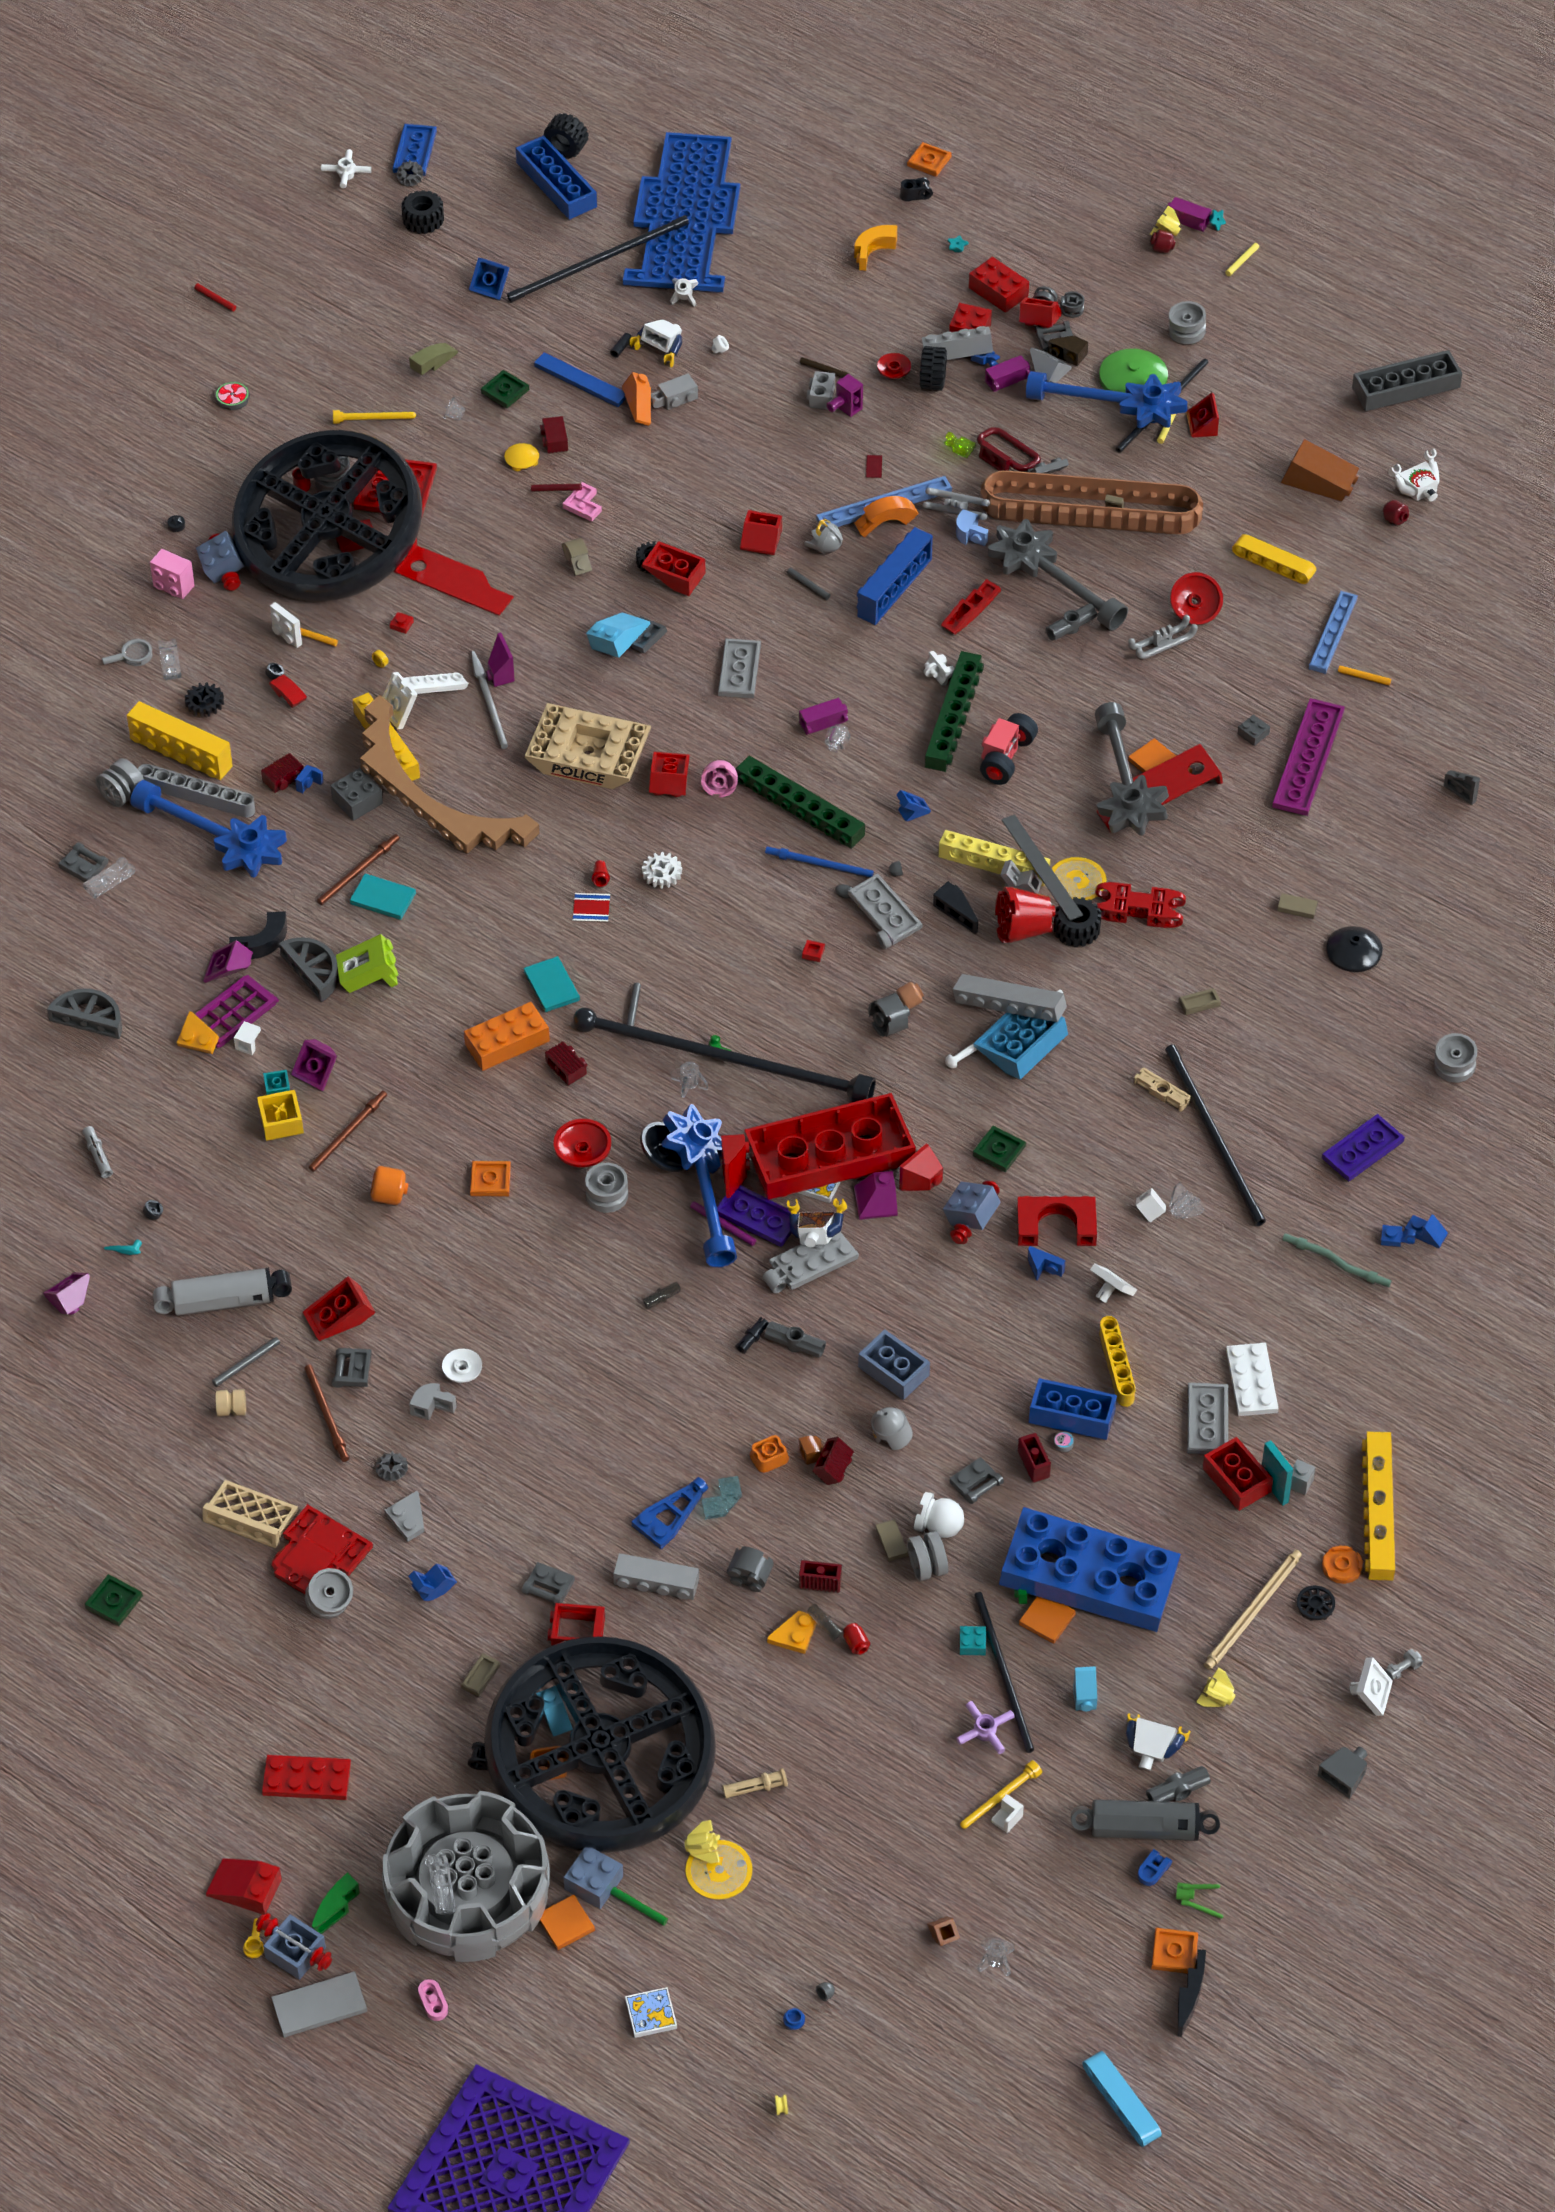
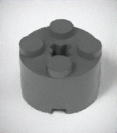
M897 993L890 994L869 1004V1017L873 1016L874 1022H871L872 1026L880 1036L887 1037L908 1028L910 1010L906 1005H903Z
M742 1546L741 1550L736 1548L728 1566L727 1574L731 1578L730 1582L736 1586L744 1584L749 1586L751 1590L760 1592L765 1587L774 1562L770 1557H768V1560L762 1557L763 1552L751 1547Z

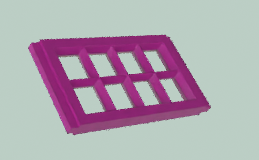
M246 975L195 1015L202 1019L209 1014L217 1020V1022L210 1026L212 1030L219 1024H222L229 1030L221 1038L219 1037L216 1045L218 1049L235 1037L244 1021L252 1024L279 1002V999L249 975ZM244 986L254 992L246 999L236 993ZM232 995L241 1001L233 1009L224 1002ZM255 996H259L266 1002L258 1009L249 1003ZM220 1004L229 1011L222 1018H219L212 1012ZM244 1005L253 1011L247 1018H243L236 1012ZM232 1014L241 1020L234 1028L224 1022Z

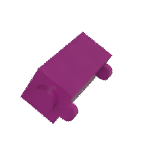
M1175 197L1167 205L1175 210L1182 225L1204 232L1210 223L1211 209L1178 197Z
M1021 355L985 369V382L993 392L1027 379L1030 373V364Z
M838 697L800 710L799 723L806 735L848 721V709L846 704H842Z

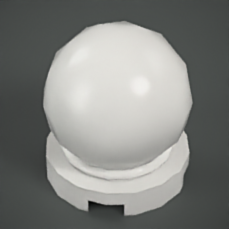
M924 1493L920 1502L923 1505L921 1515H916L914 1529L918 1532H923L925 1528L929 1532L937 1531L940 1538H949L956 1535L964 1525V1512L959 1504L948 1498L935 1500L934 1493Z

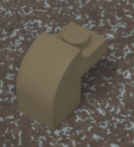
M582 538L561 544L566 561L570 560L574 576L592 571L587 555L588 550Z

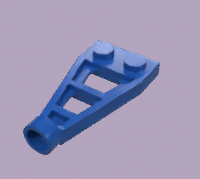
M697 1477L688 1486L646 1508L631 1522L632 1527L658 1548L662 1549L677 1535L702 1497V1494L708 1490V1485L702 1478ZM684 1497L689 1501V1504L681 1511L673 1503ZM664 1510H670L676 1517L671 1525L666 1526L656 1518V1515Z

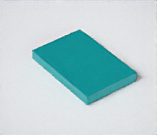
M364 874L350 899V904L401 920L416 895V889Z
M559 956L524 968V973L545 1012L580 1001V996Z
M1270 1440L1264 1444L1262 1467L1273 1478L1272 1493L1283 1506L1289 1503L1293 1468Z

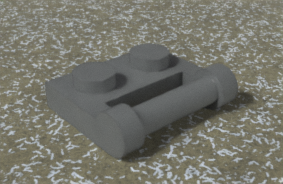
M1063 321V323L1053 325L1050 328L1035 326V333L1040 347L1048 352L1050 339L1073 336L1069 321ZM1064 330V332L1043 335L1044 333Z
M1056 458L1047 465H1045V462L1035 465L1034 469H1027V472L1047 474L1063 470L1069 463L1067 459L1061 460V458Z
M77 842L73 849L59 862V868L89 884L107 866L109 859L95 854L85 848L83 844ZM82 854L97 863L93 865L79 857V855Z
M338 1348L335 1355L337 1362L335 1377L332 1378V1386L336 1388L343 1386L368 1387L372 1356L371 1349ZM346 1358H350L348 1377L343 1376Z
M980 1457L950 1477L949 1482L970 1504H973L981 1495L996 1485L1000 1486L1003 1484L1004 1480L999 1473H996ZM990 1478L988 1482H986L976 1490L970 1491L986 1479Z
M537 1562L530 1577L523 1585L522 1593L527 1595L530 1593L553 1602V1605L563 1603L575 1581V1576ZM534 1585H538V1586H540V1587H543V1588H546V1589L551 1590V1591H553V1592H556L557 1595H556V1594H553V1593H550V1592H548V1591H545V1590H543V1589L537 1588V1587H535Z

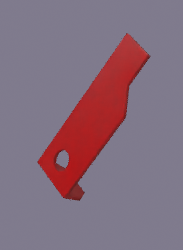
M417 538L406 558L394 570L396 574L498 616L501 615L514 598L510 594L492 588L483 571L417 545ZM416 561H422L426 564V568L422 571H414L411 569V564Z
M1201 744L1140 774L1145 776L1148 788L1167 787L1169 797L1161 805L1174 800L1213 778L1217 784L1223 783L1221 771ZM1193 763H1201L1204 766L1203 772L1197 775L1191 774L1188 768ZM1099 815L1110 831L1108 824L1110 817Z

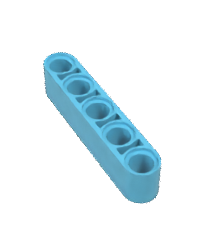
M1103 2051L1082 2062L1089 2078L1141 2147L1162 2136L1156 2121Z

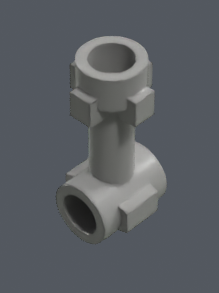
M1410 1649L1404 1654V1661L1397 1665H1388L1385 1672L1392 1680L1395 1678L1399 1679L1402 1675L1401 1672L1411 1666L1414 1670L1418 1669L1423 1664L1422 1656L1417 1651L1415 1652L1413 1649Z

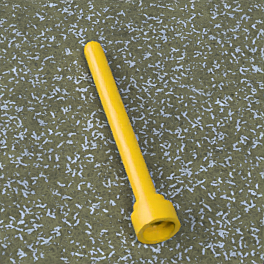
M333 410V424H340L344 420L414 419L416 417L415 412L343 413L340 410Z
M1033 1760L1027 1763L1022 1774L961 1821V1828H968L998 1804L1006 1794L1012 1793L1028 1779H1036L1042 1774L1040 1766Z

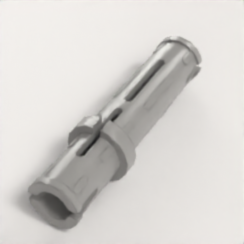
M88 1126L82 1131L87 1141V1148L94 1157L101 1177L108 1178L113 1174V1171L102 1149V1142L98 1139L94 1127Z

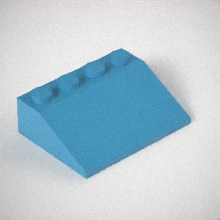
M1006 1012L973 1045L1005 1073L1021 1079L1068 1035L1065 1017L1062 1016L1058 1022Z

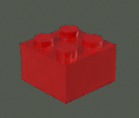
M959 303L949 325V332H958L962 329H976L979 326H989L990 328L992 310Z

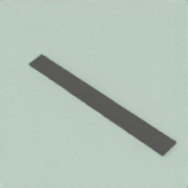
M1015 814L1002 819V822L1069 921L1083 916Z

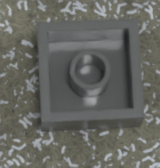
M1252 715L1238 726L1237 734L1255 746L1269 735L1270 726L1255 715Z

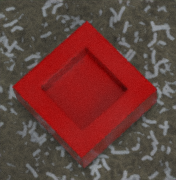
M397 612L390 623V629L406 634L414 623V617Z
M807 940L802 952V959L820 962L825 950V943Z

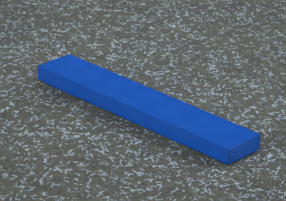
M545 352L534 362V367L616 407H619L626 400L624 391Z

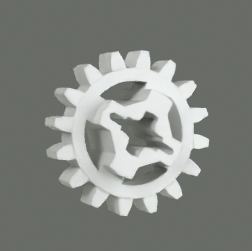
M661 852L660 856L654 853L653 858L648 856V861L643 862V879H647V884L653 883L654 888L657 885H660L661 889H663V885L669 888L670 883L676 885V879H681V862L677 861L676 856L671 858V853L667 856H664V852Z

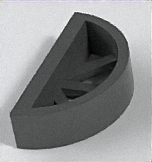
M292 938L279 943L280 955L321 1002L326 1000L334 992L338 983L337 960L333 951L324 943L311 938ZM307 953L317 955V957L305 963ZM325 960L329 963L332 970L311 967ZM316 975L328 976L329 978L322 983Z
M94 989L72 990L57 997L47 1008L49 1021L120 1039L122 1022L119 1007L104 992ZM88 1004L84 1012L80 1011L78 1005ZM95 1005L105 1008L104 1010L90 1014ZM112 1014L115 1020L104 1018V1016Z

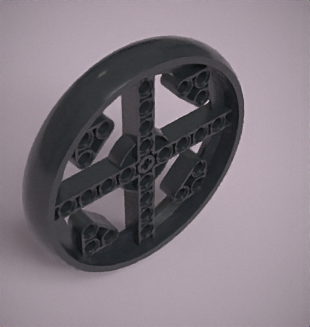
M327 430L305 434L285 442L272 450L247 475L237 493L233 507V541L247 570L260 583L278 594L303 601H333L348 598L380 583L406 558L417 538L421 524V491L417 478L405 459L397 451L377 438L345 430ZM337 456L358 459L332 491H321L311 495L281 479L283 475L297 466L302 477L312 479L337 473L341 468ZM378 470L388 479L380 481L376 486L382 517L386 523L394 522L388 536L353 518L351 503ZM266 495L301 513L303 525L275 561L265 551L275 549L278 543L275 522L270 510L265 507L260 508ZM341 535L374 553L358 565L355 564L352 555L348 552L325 556L313 562L316 575L296 572L321 540H332Z
M595 1636L557 1643L543 1649L521 1664L501 1686L493 1701L485 1727L484 1747L488 1771L498 1795L514 1802L515 1808L532 1822L544 1839L569 1849L583 1851L584 1848H593L601 1853L630 1850L646 1845L669 1833L685 1820L699 1803L709 1784L715 1762L716 1741L712 1717L706 1701L691 1678L678 1665L663 1654L643 1644L616 1637ZM625 1666H630V1667H632V1669L628 1670V1669H625L624 1667H625ZM601 1667L600 1684L604 1688L634 1698H640L645 1695L647 1682L660 1690L668 1700L623 1720L610 1714L597 1713L575 1670ZM565 1673L567 1674V1676L562 1677L559 1674ZM612 1674L614 1677L609 1678L605 1675ZM553 1680L576 1723L571 1731L569 1743L519 1765L515 1752V1741L518 1745L524 1747L531 1745L534 1741L544 1712V1700L542 1697L534 1694L549 1681ZM640 1683L642 1686L637 1687L633 1684ZM574 1690L577 1693L571 1694L568 1691ZM536 1706V1707H538L539 1709H538V1710H532L530 1707ZM583 1707V1708H585L586 1710H585V1711H580V1710H578L577 1708ZM672 1709H677V1710H679L680 1712L674 1713V1712H672L671 1710H672ZM517 1714L520 1717L513 1718L511 1715ZM658 1717V1718H660L661 1720H660V1721H655V1720H653L652 1718ZM682 1723L685 1745L676 1740L670 1742L658 1770L657 1788L662 1792L668 1793L649 1808L627 1769L625 1761L630 1755L632 1743ZM592 1724V1725H594L595 1727H594V1728H588L587 1725ZM639 1725V1726H641L642 1728H641V1729H636V1728H634L633 1726ZM521 1732H528L529 1735H522ZM615 1734H622L623 1737H617ZM584 1750L586 1753L580 1754L577 1751ZM678 1752L680 1755L675 1756L671 1753ZM565 1758L567 1761L560 1762L558 1759ZM612 1759L614 1760V1762L608 1763L605 1760ZM545 1766V1767H547L548 1769H547V1770H541V1769H539V1767ZM577 1767H581L583 1770L593 1774H603L627 1818L599 1821L601 1806L598 1801L566 1790L557 1791L553 1797V1805L550 1806L531 1787ZM682 1769H687V1770H689L690 1772H689V1773H683L681 1770H682ZM525 1774L529 1777L525 1779L521 1778L520 1775ZM621 1776V1777H623L624 1779H623V1780H617V1779H615V1777ZM663 1777H668V1778H670L671 1780H670V1781H664L662 1778H663ZM631 1794L633 1797L627 1798L624 1795ZM559 1801H564V1802H566L567 1804H566V1805H560V1804H558V1802H559ZM592 1810L595 1814L591 1815L586 1813V1811ZM635 1811H640V1812H642L643 1814H642V1815H635L634 1812H635ZM574 1819L576 1820V1822L570 1823L567 1820Z

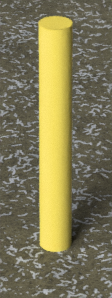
M1254 243L1225 271L1227 276H1231L1259 248L1258 243Z
M1171 414V425L1176 414ZM1163 426L1157 439L1158 443H1164L1170 427L1166 428Z

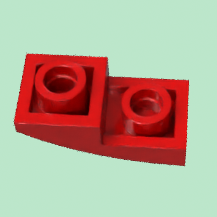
M284 674L269 682V685L278 697L283 696L291 708L307 699L305 693Z

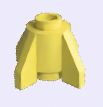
M1167 206L1164 211L1167 216L1161 215L1155 225L1158 229L1154 227L1150 235L1159 229L1171 232L1175 237L1180 232V221L1175 210Z
M1218 1667L1213 1678L1209 1677L1207 1679V1684L1203 1690L1204 1693H1201L1196 1702L1203 1707H1224L1226 1704L1230 1705L1235 1698L1233 1693L1234 1687L1225 1671Z
M711 1820L702 1821L688 1834L684 1842L685 1849L692 1856L708 1863L719 1862L718 1851L713 1850L717 1849V1841L720 1839V1835L709 1832L713 1831Z

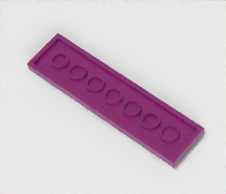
M1310 698L1272 808L1308 816L1341 723L1345 706Z

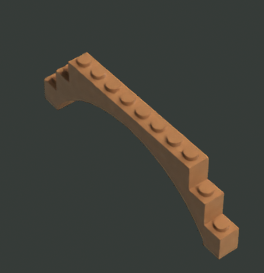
M379 695L364 708L365 719L371 726L362 733L363 744L369 749L360 758L362 771L374 777V780L379 785L385 786L392 796L396 795L404 806L413 809L419 818H424L431 828H436L440 831L446 840H451L458 850H463L468 854L476 845L483 841L487 847H492L496 851L510 837L516 844H521L525 848L540 834L539 824L527 814L523 817L515 818L478 817L451 809L425 794L404 772L392 748L389 725L390 717L393 716V705Z

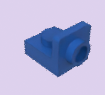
M306 765L295 779L296 791L303 794L307 788H310L312 782L322 785L323 772L316 767Z

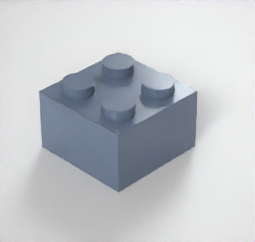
M584 1848L564 1876V1890L601 1909L610 1897L612 1888L617 1887L623 1878V1864L593 1848Z

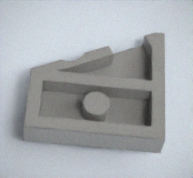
M418 1491L385 1509V1515L407 1542L425 1532Z

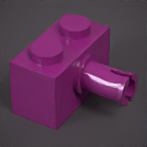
M850 374L840 378L836 382V397L826 403L827 409L830 412L840 409L849 417L863 409V384Z

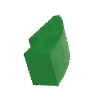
M348 1872L330 1889L315 1914L312 1929L320 1934H323L348 1914V1903L360 1894L359 1883Z

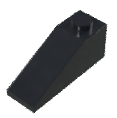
M947 881L933 894V906L972 933L977 934L978 919L963 891L958 886Z

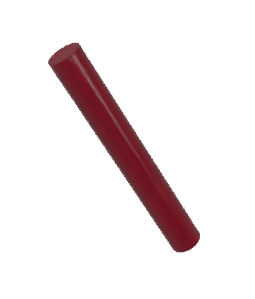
M581 483L531 485L532 492L582 490Z

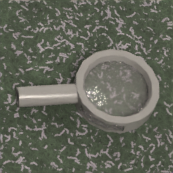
M133 639L123 645L122 653L104 657L102 661L104 665L124 660L129 665L142 666L151 660L153 656L152 647L145 640Z

